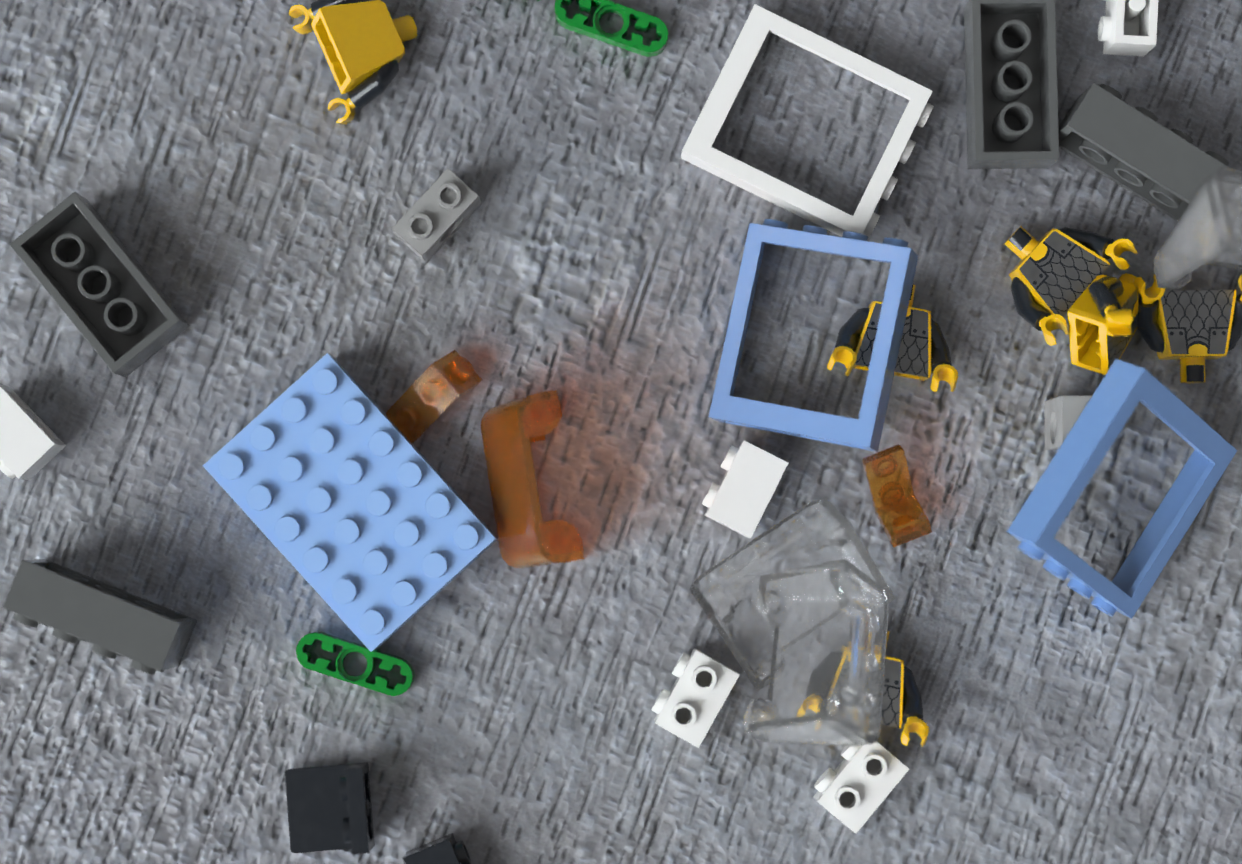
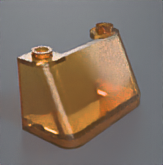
M557 390L534 393L490 408L481 420V433L500 552L503 560L514 568L524 569L585 559L583 541L578 530L571 523L563 520L543 522L531 443L545 441L546 434L551 433L557 427L560 417H563Z

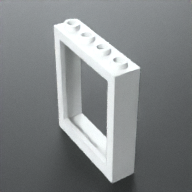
M754 4L682 149L681 159L842 237L844 231L856 232L870 237L880 217L879 214L874 213V210L880 198L886 201L889 199L898 181V178L891 175L898 161L906 164L916 142L910 140L911 134L916 125L921 128L924 127L934 106L927 102L933 91ZM769 32L909 100L853 216L712 147Z

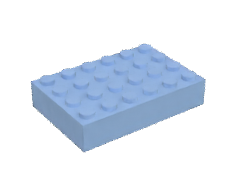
M328 353L203 465L209 474L370 652L377 650L499 539L340 363Z

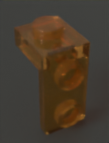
M454 350L432 363L386 412V416L413 443L455 401L472 391L482 379L474 371L472 364Z
M901 445L890 447L863 458L862 463L874 510L893 548L932 533L930 521L914 495L905 452Z

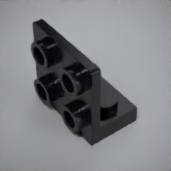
M368 762L293 768L285 771L290 850L292 853L352 848V854L369 853L375 846Z

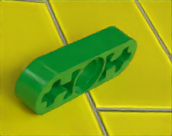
M573 0L555 1V17L558 23L565 29L645 57L657 56L666 48L668 41L667 26L661 19L609 0H574L579 2L581 11L591 14V6L598 7L593 16V27H589L586 25L588 23V16L576 13L573 19L567 18L566 10L562 7L563 5L570 6ZM607 13H616L622 18L623 26L616 33H606L599 25L601 17ZM630 19L636 21L634 29L646 33L649 27L655 28L656 36L661 40H653L650 46H646L643 44V36L633 32L631 40L624 39L629 32Z
M322 632L307 634L297 644L296 656L299 663L303 667L390 696L403 694L414 682V670L407 660L382 651L375 650L370 652L366 646ZM317 639L322 641L321 648L331 653L336 652V645L342 646L343 649L336 658V670L329 668L333 661L332 659L320 657L316 662H312L310 660L311 653L305 651L306 646L315 644ZM350 652H360L367 660V668L359 676L349 674L344 667L345 657ZM375 657L382 659V663L378 668L388 671L392 670L395 665L400 666V674L406 676L405 683L399 682L395 688L388 686L389 678L379 674L375 676V683L369 681L368 678L375 668Z

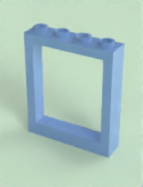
M764 219L763 225L750 223L709 417L722 423L878 452L918 255L911 248H908V242L895 238H884L883 243L867 241L868 236L856 232L844 231L842 237L827 235L828 230L811 225H804L803 230L799 231L787 229V223L772 219ZM765 243L891 263L858 419L733 396Z
M1115 359L1007 532L1021 542L1018 546L1021 552L1039 562L1043 558L1046 562L1042 567L1049 573L1062 580L1068 577L1070 581L1067 586L1087 599L1093 596L1094 599L1091 604L1111 617L1117 611L1132 619L1237 450L1145 368ZM1141 402L1195 450L1111 582L1056 540L1054 536L1136 406Z

